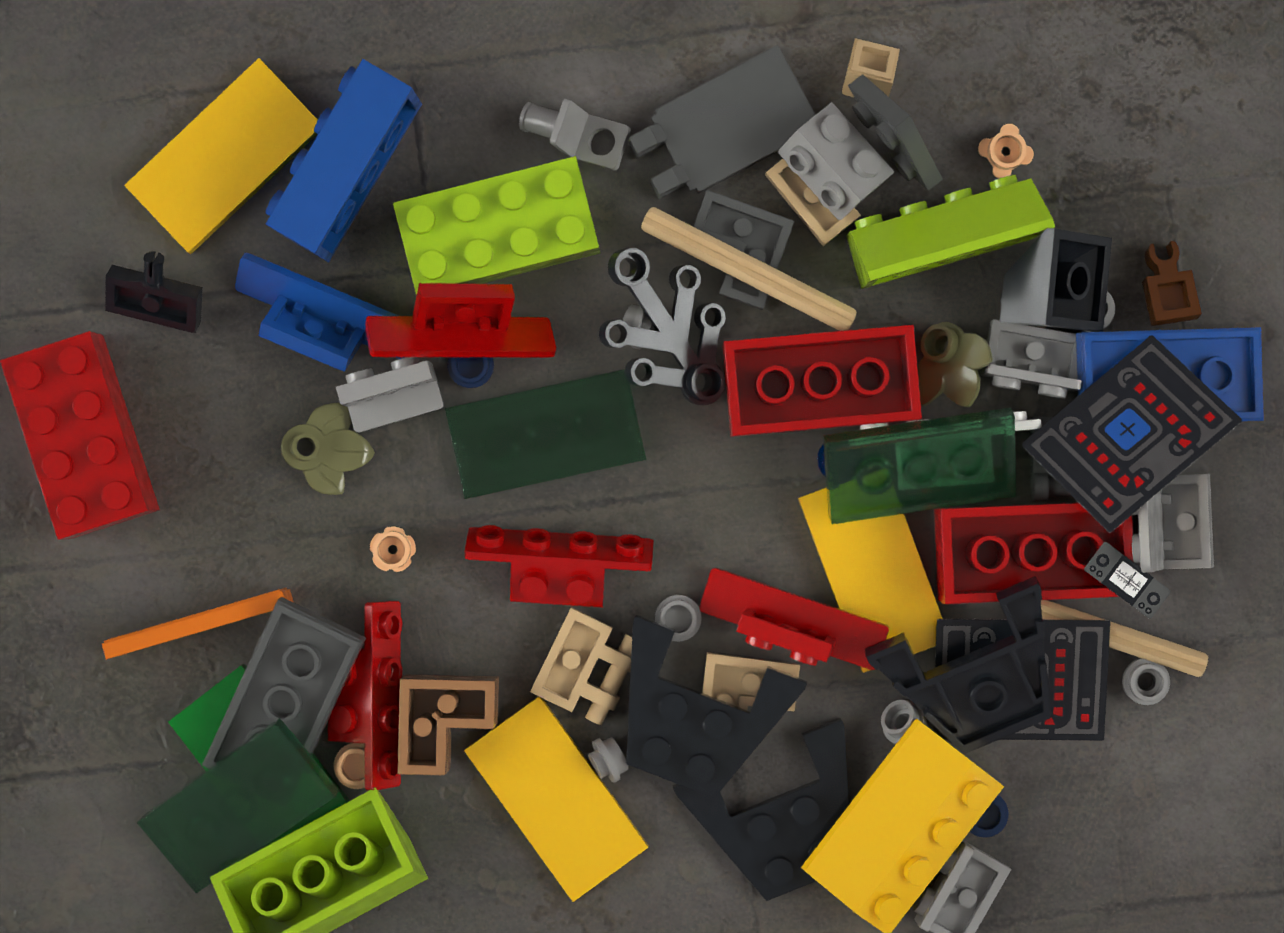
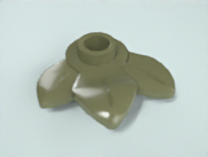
M941 322L932 325L922 336L921 351L924 357L917 365L921 406L930 404L944 393L955 404L968 408L974 403L980 391L978 370L988 366L993 361L991 349L983 337L976 333H964L956 324ZM948 341L947 348L944 351V345Z
M340 403L325 404L316 408L309 416L306 424L296 425L289 429L281 441L280 449L284 461L293 469L303 471L308 485L321 494H343L345 488L343 472L353 471L364 466L375 454L374 449L364 437L355 431L348 430L351 424V417L348 407L342 406ZM300 439L311 441L313 451L309 456H303L297 451V442Z

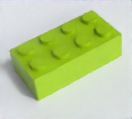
M576 156L393 203L416 295L419 283L483 284L601 253Z

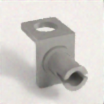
M567 99L563 100L560 111L528 102L523 107L519 118L520 130L550 138V144L569 158L576 156L579 161L614 171L619 168L631 133L629 126L590 115L573 101ZM602 130H608L613 133L615 138L613 149L603 156L594 154L591 148V141L594 135Z

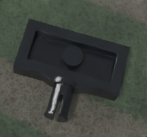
M156 251L146 253L143 258L144 272L111 265L105 280V311L196 333L201 323L203 287L165 278L163 276V254L158 253L155 258Z

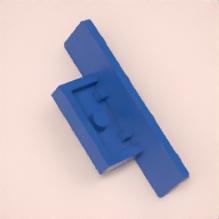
M244 253L240 259L235 289L240 293L272 305L261 322L258 336L343 372L348 368L361 344L368 346L365 329L366 318L368 316H398L250 253Z

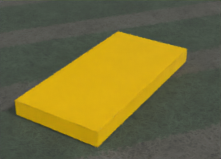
M258 58L124 186L189 254H192L318 135L314 132L318 119Z
M887 467L877 468L799 497L801 509L838 609L888 625L889 632L886 640L904 632L914 654L935 647L937 619L943 618ZM860 667L863 673L870 671L869 669Z
M536 697L464 750L572 902L649 848L645 839L604 782L599 778L543 698Z

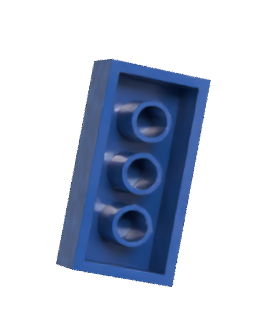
M362 59L357 69L351 66L343 76L338 87V91L342 95L333 110L327 107L322 112L314 128V132L318 134L309 151L303 148L298 153L290 168V173L294 175L285 191L279 189L274 194L266 209V214L270 216L266 222L267 226L328 263L422 105L412 87Z

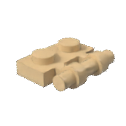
M571 607L530 692L570 712L573 711L579 697L582 696L592 701L585 718L598 725H602L608 711L615 710L620 699L617 693L627 672L631 673L632 636L625 634L618 649L606 645L605 643L613 627ZM598 658L611 664L600 687L587 682Z

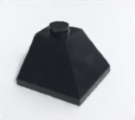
M1047 228L1004 274L1003 292L1000 298V322L1103 332L1112 238Z

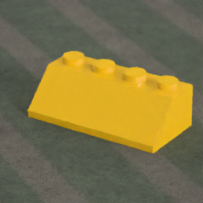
M916 718L801 868L861 918L883 933H892L1004 786Z

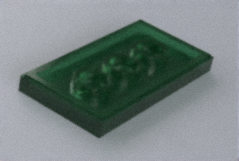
M625 369L445 408L464 499L646 460L630 383L626 380L624 374Z
M1011 407L823 435L828 514L831 524L1016 497L1015 415Z
M279 718L144 814L137 824L193 891L198 893L212 883L210 880L211 876L266 846L335 798L339 789L281 718Z

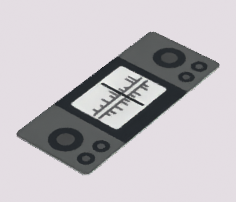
M1107 542L1101 545L1084 568L1087 573L1148 619L1153 617L1171 593V590L1150 574L1142 573L1138 565Z

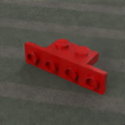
M419 283L413 316H368L365 322L369 354L372 357L552 358L555 356L557 348L549 318L511 317L515 301L512 284Z
M494 525L469 528L465 545V559L510 562V602L603 608L605 569L651 571L654 540L632 534L604 536L594 535L586 531L558 533L548 532L540 528L512 530L502 529Z
M717 567L710 571L699 605L700 612L737 624L736 632L747 635L746 643L765 650H772L774 644L791 650L790 657L792 659L813 666L817 665L818 660L827 663L831 656L869 670H875L866 658L865 649L885 641L889 632V627L886 624Z
M399 601L365 603V648H361L328 719V741L365 744L366 790H374L375 787L377 790L398 787L401 784V774H398L400 679L402 678L403 670L401 665L402 618Z

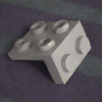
M1210 474L1178 475L1132 514L1138 515L1139 534H1133L1132 556L1135 563H1140L1142 573L1163 569L1214 567Z

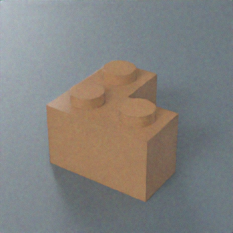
M411 674L403 676L400 679L398 774L446 775L450 770L451 728L494 729L498 723L499 676Z

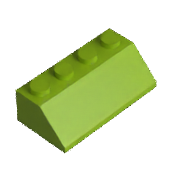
M1010 175L989 182L990 190L973 195L971 188H966L945 195L946 203L928 208L926 201H921L900 208V217L883 221L882 215L877 214L854 222L856 229L850 231L846 238L861 289H865L1036 239L1047 228H1055L1053 218L1032 179L1018 182L1016 175Z
M376 787L374 790L367 791L210 877L233 933H329L428 879L409 836Z

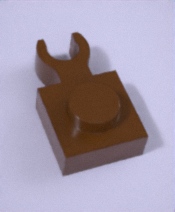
M1170 241L1166 246L1169 255L1167 260L1159 259L1156 256L1154 244H1150L1145 251L1146 264L1154 272V276H1148L1142 282L1151 326L1196 320L1202 314L1192 270L1178 272L1177 261L1180 253L1175 241Z

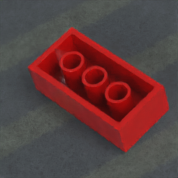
M914 325L723 342L730 437L853 427L877 423H899L922 419Z
M88 331L0 360L57 540L73 539L160 510L102 334Z
M1079 502L934 508L938 601L944 604L999 602L996 595L997 592L1036 576L1039 582L1042 600L1119 597L1087 573L1084 568L1104 542H1107L1134 562L1132 556V515L1109 533Z

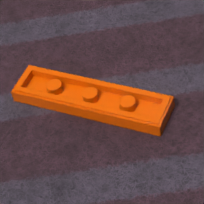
M287 587L104 640L102 648L105 658L107 660L271 612L280 597L294 602L290 589L287 590Z

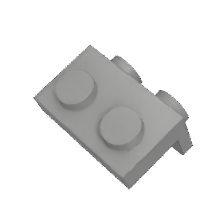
M832 102L797 129L778 151L780 156L787 162L789 168L805 182L819 198L821 204L829 209L838 220H842L894 173L893 169Z
M995 319L990 321L987 343L991 349L993 361L988 366L982 368L981 376L992 377V386L1020 390L1021 383L1039 386L1038 394L1064 399L1066 398L1067 391L1074 392L1080 390L1082 381L1077 380L1076 334L1028 325L1003 323Z
M405 357L391 362L392 371L374 375L373 368L346 375L347 384L337 386L336 390L340 404L348 407L355 432L361 433L442 409L444 401L433 364L427 360L419 362L418 357Z
M963 840L939 870L941 873L933 887L927 886L916 900L913 911L917 913L914 918L919 928L926 932L930 930L933 933H975L1009 875L1011 868Z

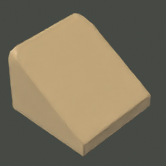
M855 38L842 94L854 97L848 85L863 74L889 97L900 49Z

